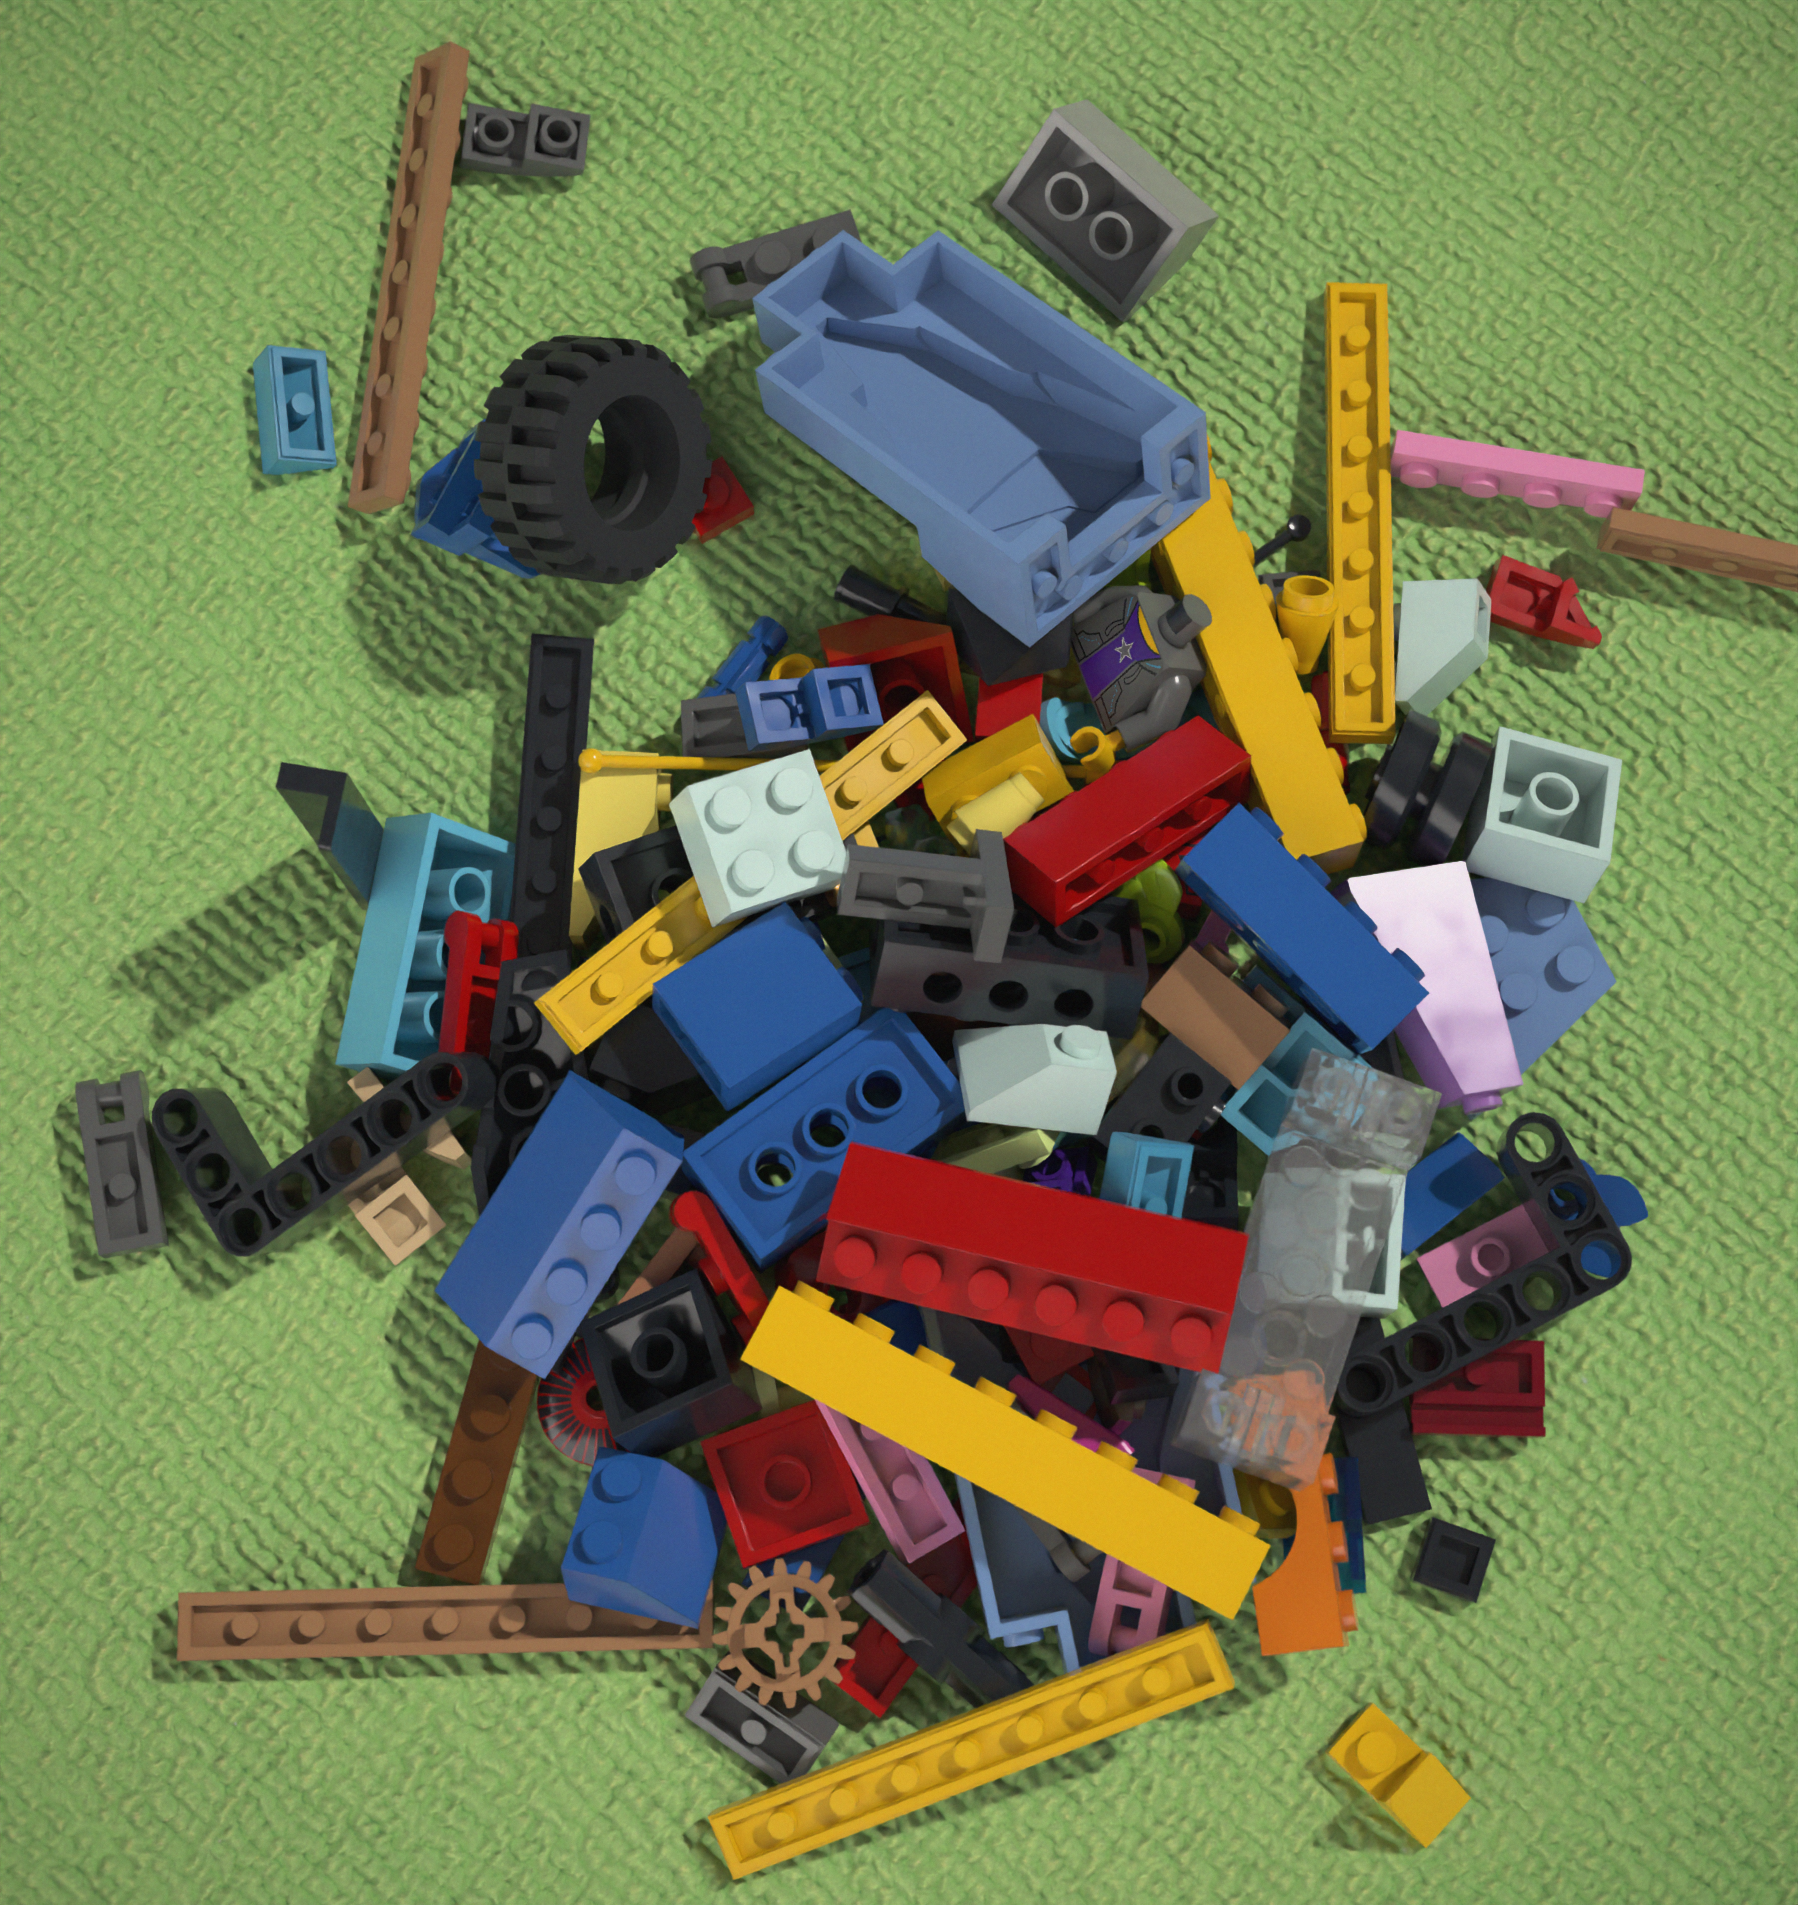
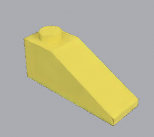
M598 750L602 755L659 756V753ZM601 768L600 771L589 774L581 769L569 936L575 949L589 950L601 930L578 868L595 852L659 831L661 811L671 812L669 803L673 800V774L663 773V769Z

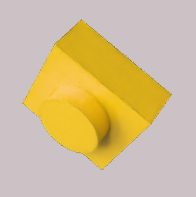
M1240 1466L1234 1469L1233 1475L1242 1515L1261 1524L1255 1537L1258 1539L1288 1538L1296 1534L1297 1513L1295 1502L1287 1484L1278 1472L1271 1466Z

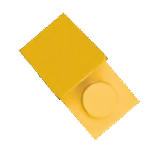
M1369 1702L1325 1751L1334 1762L1424 1848H1427L1471 1799L1431 1752L1423 1751L1374 1703Z

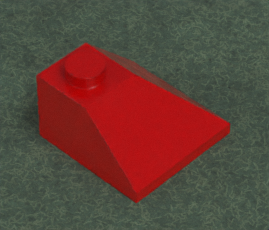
M877 614L817 629L826 668L870 664L883 724L887 723L928 690L965 736L967 741L964 743L974 741L953 632L950 626ZM878 729L843 737L847 753Z

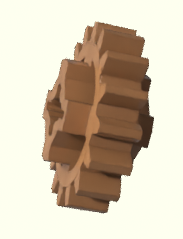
M776 1559L774 1575L766 1578L763 1572L754 1565L749 1568L750 1579L753 1585L748 1589H744L742 1586L731 1582L727 1587L731 1595L737 1600L733 1609L716 1607L714 1614L722 1620L728 1621L727 1631L712 1635V1643L728 1645L731 1653L724 1657L718 1666L720 1670L739 1668L742 1674L735 1685V1689L739 1693L749 1688L753 1683L760 1686L759 1704L766 1706L771 1700L774 1691L783 1692L786 1707L794 1708L797 1700V1691L804 1688L808 1695L814 1701L822 1698L821 1689L818 1684L820 1679L825 1676L837 1684L843 1679L839 1670L833 1666L837 1658L854 1659L856 1652L843 1645L842 1639L843 1635L858 1631V1623L842 1621L840 1617V1612L845 1610L852 1601L849 1596L838 1597L834 1600L829 1596L828 1592L835 1581L831 1574L822 1578L817 1584L811 1581V1563L804 1561L799 1567L797 1574L790 1575L788 1574L784 1559ZM794 1587L813 1595L822 1604L828 1617L809 1618L796 1606ZM770 1590V1608L757 1623L741 1624L749 1605L759 1595ZM782 1600H785L786 1613L790 1614L792 1624L803 1625L805 1630L804 1638L793 1641V1652L789 1653V1667L785 1665V1654L781 1653L779 1643L768 1641L766 1636L767 1628H773L778 1625V1615L781 1614ZM830 1642L827 1653L821 1663L810 1673L801 1677L800 1658L813 1643ZM760 1648L775 1662L776 1679L768 1677L755 1669L748 1661L743 1649Z

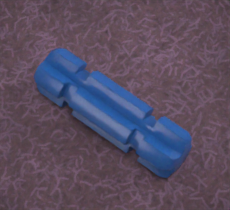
M766 615L759 617L747 632L751 636L748 642L745 640L740 641L712 677V680L715 682L714 686H705L697 698L735 694V690L745 682L757 681L770 664L767 661L768 656H776L788 641L786 629Z

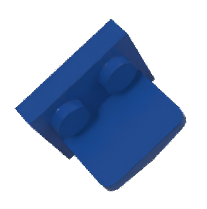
M476 424L465 433L457 448L452 450L418 479L415 499V527L410 535L458 556L467 553L522 578H534L541 573H538L533 567H525L513 558L508 550L509 547L502 546L490 527L494 522L493 517L486 516L482 510L478 494L483 492L482 481L477 480L474 474V459H480L481 442L475 441L478 424Z

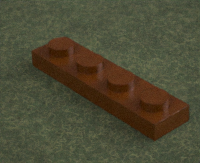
M478 1340L415 1565L417 1570L475 1585L483 1584L540 1377L487 1348L480 1340Z

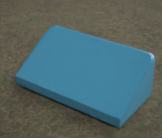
M267 345L253 363L263 474L281 475L334 468L337 462L326 351Z
M1113 1132L1109 1142L1100 1199L1181 1218L1194 1145L1125 1132Z

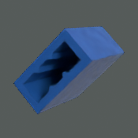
M786 902L653 983L652 1009L727 1112L822 1052L859 1025L863 994L858 983L846 968L840 967L836 970L823 952L825 944L816 926L806 916L798 919Z

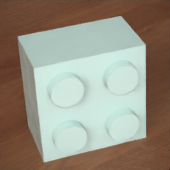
M1499 726L1491 741L1493 749L1470 806L1462 861L1465 860L1468 872L1585 903L1610 864L1622 759Z
M810 749L689 785L669 803L712 928L776 908L784 902L788 904L832 890L840 884L846 850Z

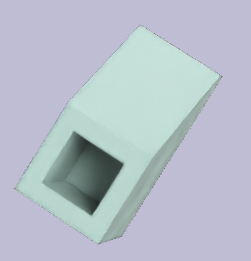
M1478 578L1403 581L1402 602L1395 603L1393 606L1394 639L1399 641L1397 662H1394L1395 702L1405 715L1411 709L1427 716L1488 659L1491 598Z

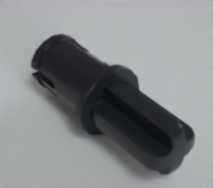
M853 564L844 572L834 593L835 601L843 603L867 616L879 614L946 625L947 615L910 597L909 588L901 586L899 589H896L858 569Z

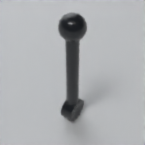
M1304 515L1292 516L1288 520L1285 531L1254 552V566L1291 540L1295 542L1305 540L1311 530L1310 520Z

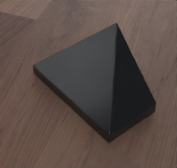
M952 584L948 589L946 626H950L952 629L957 655L988 686L1067 666L1070 660L1074 611L1035 644L1028 647L979 610Z

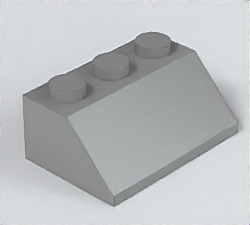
M1087 99L1053 109L992 204L995 209L1122 322L1129 320L1188 262L1219 217L1215 211Z

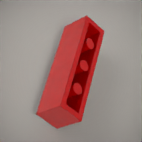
M1199 715L1179 728L1167 731L1149 747L1128 760L1118 762L1108 773L1081 790L1071 792L1059 804L1031 822L1019 825L1010 835L1003 839L1011 890L1053 926L1058 927L1223 819L1238 803L1244 805L1249 802L1251 755Z

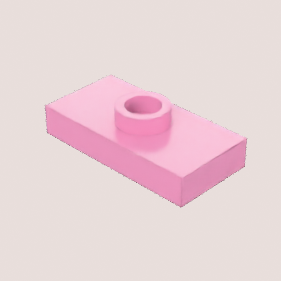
M1520 1205L1416 1258L1441 1308L1543 1256L1549 1251L1523 1205Z

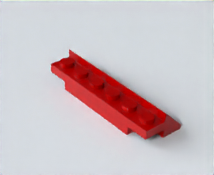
M851 1141L826 1220L829 1221L816 1281L1218 1376L1233 1315L1249 1233Z

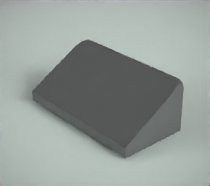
M728 1650V1652L724 1655V1657H726V1656H728L729 1654H731V1653H730V1650ZM747 1657L755 1669L768 1677L776 1679L775 1676ZM717 1664L684 1716L780 1784L807 1774L839 1727L837 1720L799 1693H797L794 1708H787L783 1699V1692L774 1691L771 1700L766 1706L759 1704L760 1686L753 1683L749 1688L739 1693L735 1689L737 1680L742 1674L739 1668L720 1670Z

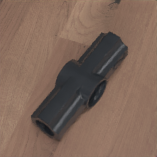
M883 1549L878 1555L869 1559L854 1576V1580L847 1590V1593L854 1599V1602L878 1624L883 1625L899 1640L896 1645L938 1683L942 1684L945 1681L974 1709L1034 1686V1683L1026 1677L1027 1675L982 1637L985 1632L978 1624L942 1593L936 1595L886 1549Z

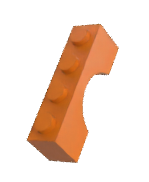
M1305 1372L1224 1382L1233 1450L1239 1454L1262 1460L1276 1470L1292 1494L1297 1513L1296 1535L1287 1558L1272 1575L1252 1587L1262 1656L1348 1647L1347 1632L1358 1631L1359 1625L1353 1590L1341 1591L1337 1563L1348 1562V1549L1343 1522H1331L1327 1495L1338 1494V1482L1333 1454H1321L1317 1427L1328 1426L1323 1387H1311L1310 1377Z

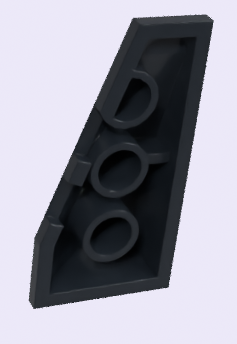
M566 949L501 961L490 1034L491 1048L489 1061L492 1063L496 1073V1089L490 1101L481 1108L477 1141L473 1147L470 1167L479 1215L568 1071L570 1070L596 1085L595 1078L590 1070L591 1059L588 1046L575 1055L534 1004L540 997L572 973Z

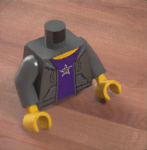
M1143 585L1106 586L1101 588L1074 611L1071 648L1104 733L1107 734L1104 735L1098 728L1089 726L1078 729L1072 735L1070 745L1077 753L1088 752L1091 748L1098 746L1093 754L1085 756L1080 760V763L1088 771L1097 774L1107 772L1115 762L1116 751L1124 748L1129 753L1160 738L1167 731L1175 730L1179 726L1192 691L1206 676L1207 664L1196 636L1212 623V616L1208 606L1199 597L1188 594L1179 600L1173 595L1153 593L1148 587Z

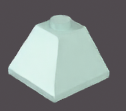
M1047 1024L955 1030L952 1043L968 1121L1097 1135L1117 1073L1107 1032L1096 1031L1083 1025L1064 1027Z

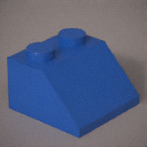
M599 1446L561 1566L568 1599L698 1629L728 1526L718 1493L665 1460Z

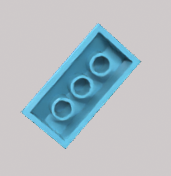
M434 813L386 818L335 1065L359 1072L369 1067L377 1077L394 1081L425 1057L438 1052L450 950L444 939L445 924L449 916L457 910L477 914L484 923L493 918L510 921L515 843ZM481 949L479 964L485 965L486 955Z

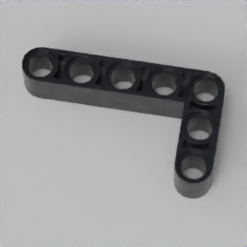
M435 1052L419 1061L274 1169L270 1166L233 1101L224 1091L217 1088H179L164 1092L154 1104L152 1125L158 1139L221 1246L228 1253L236 1257L277 1253L295 1244L484 1107L495 1092L496 1073L492 1063L485 1056L477 1052ZM455 1066L462 1076V1087L457 1096L454 1095L449 1085V1077ZM404 1104L409 1107L411 1113V1125L407 1132H405L400 1123V1111ZM193 1105L198 1113V1122L195 1129L190 1120V1112ZM354 1141L359 1144L361 1150V1161L357 1168L351 1159V1147ZM224 1159L227 1160L230 1168V1177L227 1183L222 1175ZM305 1177L311 1185L309 1203L305 1201L302 1194V1183ZM256 1213L260 1216L262 1222L260 1238L254 1230Z
M1530 1112L1519 1116L1501 1134L1497 1142L1496 1152L1500 1166L1549 1252L1351 1355L1336 1368L1331 1377L1330 1392L1333 1401L1341 1411L1357 1417L1375 1414L1606 1293L1626 1279L1632 1265L1630 1248L1565 1132L1554 1118L1537 1112ZM1528 1131L1539 1135L1546 1147L1544 1160L1533 1162L1524 1159L1517 1152L1515 1146L1516 1134ZM1556 1188L1565 1189L1572 1193L1579 1206L1576 1219L1562 1220L1552 1213L1548 1205L1550 1190ZM1585 1247H1598L1609 1256L1611 1272L1607 1279H1595L1589 1276L1583 1269L1581 1253ZM1531 1276L1540 1277L1552 1287L1554 1298L1550 1309L1538 1310L1526 1302L1522 1293L1523 1283L1526 1278ZM1482 1307L1494 1317L1496 1331L1491 1340H1477L1466 1331L1464 1314L1468 1308ZM1423 1337L1431 1341L1436 1347L1438 1362L1434 1370L1429 1372L1418 1371L1407 1362L1405 1345L1410 1338ZM1357 1367L1367 1368L1377 1376L1380 1383V1392L1375 1401L1369 1403L1359 1402L1348 1393L1346 1376L1350 1369Z

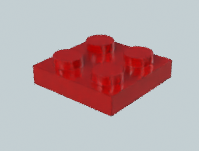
M815 1399L700 1441L737 1552L745 1570L754 1565L759 1566L871 1524L854 1473Z

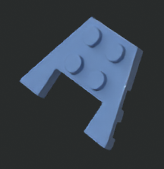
M1489 877L1471 879V886L1522 1075L1617 981L1573 900ZM1482 1113L1470 1114L1467 1116L1471 1121L1479 1117Z

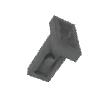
M976 829L969 858L848 844L837 895L838 914L970 929L974 961L1001 963L1014 911L1002 832Z

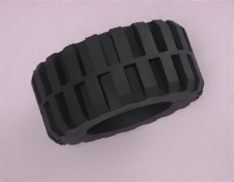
M576 335L554 336L548 342L539 341L521 354L522 359H514L499 376L503 384L501 387H494L490 391L484 407L489 411L485 422L478 423L475 441L481 442L480 459H474L475 478L481 480L483 492L478 494L482 510L486 516L493 517L494 522L490 527L502 546H508V550L513 558L525 567L535 568L538 573L605 584H623L626 581L636 582L648 577L656 570L655 567L662 568L678 553L675 547L676 544L683 545L688 541L696 527L692 523L695 513L702 512L706 502L707 494L702 492L705 478H711L712 460L707 459L706 444L712 442L709 425L701 420L700 413L704 410V406L700 396L695 389L687 388L691 380L676 362H671L667 354L654 345L642 344L639 340ZM598 419L604 436L605 463L600 484L590 501L584 477V456L588 437Z

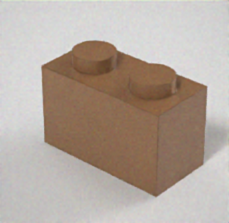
M1192 940L1145 994L1141 1008L1228 1078L1231 1084L1239 1090L1291 1031L1292 1023L1284 1017L1290 1008L1263 984L1259 983L1252 990L1233 973L1239 968V964L1214 942L1209 941L1203 948Z

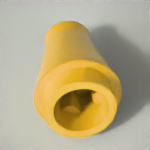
M1294 576L1284 582L1283 590L1276 595L1279 631L1281 638H1289L1295 648L1299 665L1297 674H1310L1318 669L1319 658L1337 612L1339 601L1334 596V586L1329 581L1316 576Z

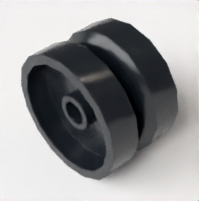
M1409 709L1393 745L1387 744L1367 789L1365 798L1369 801L1363 813L1367 837L1364 842L1383 850L1387 849L1395 843L1407 817L1415 820L1406 844L1407 858L1409 861L1425 867L1444 863L1478 789L1493 749V743L1462 731L1451 740L1441 763H1435L1432 761L1442 734L1440 722Z

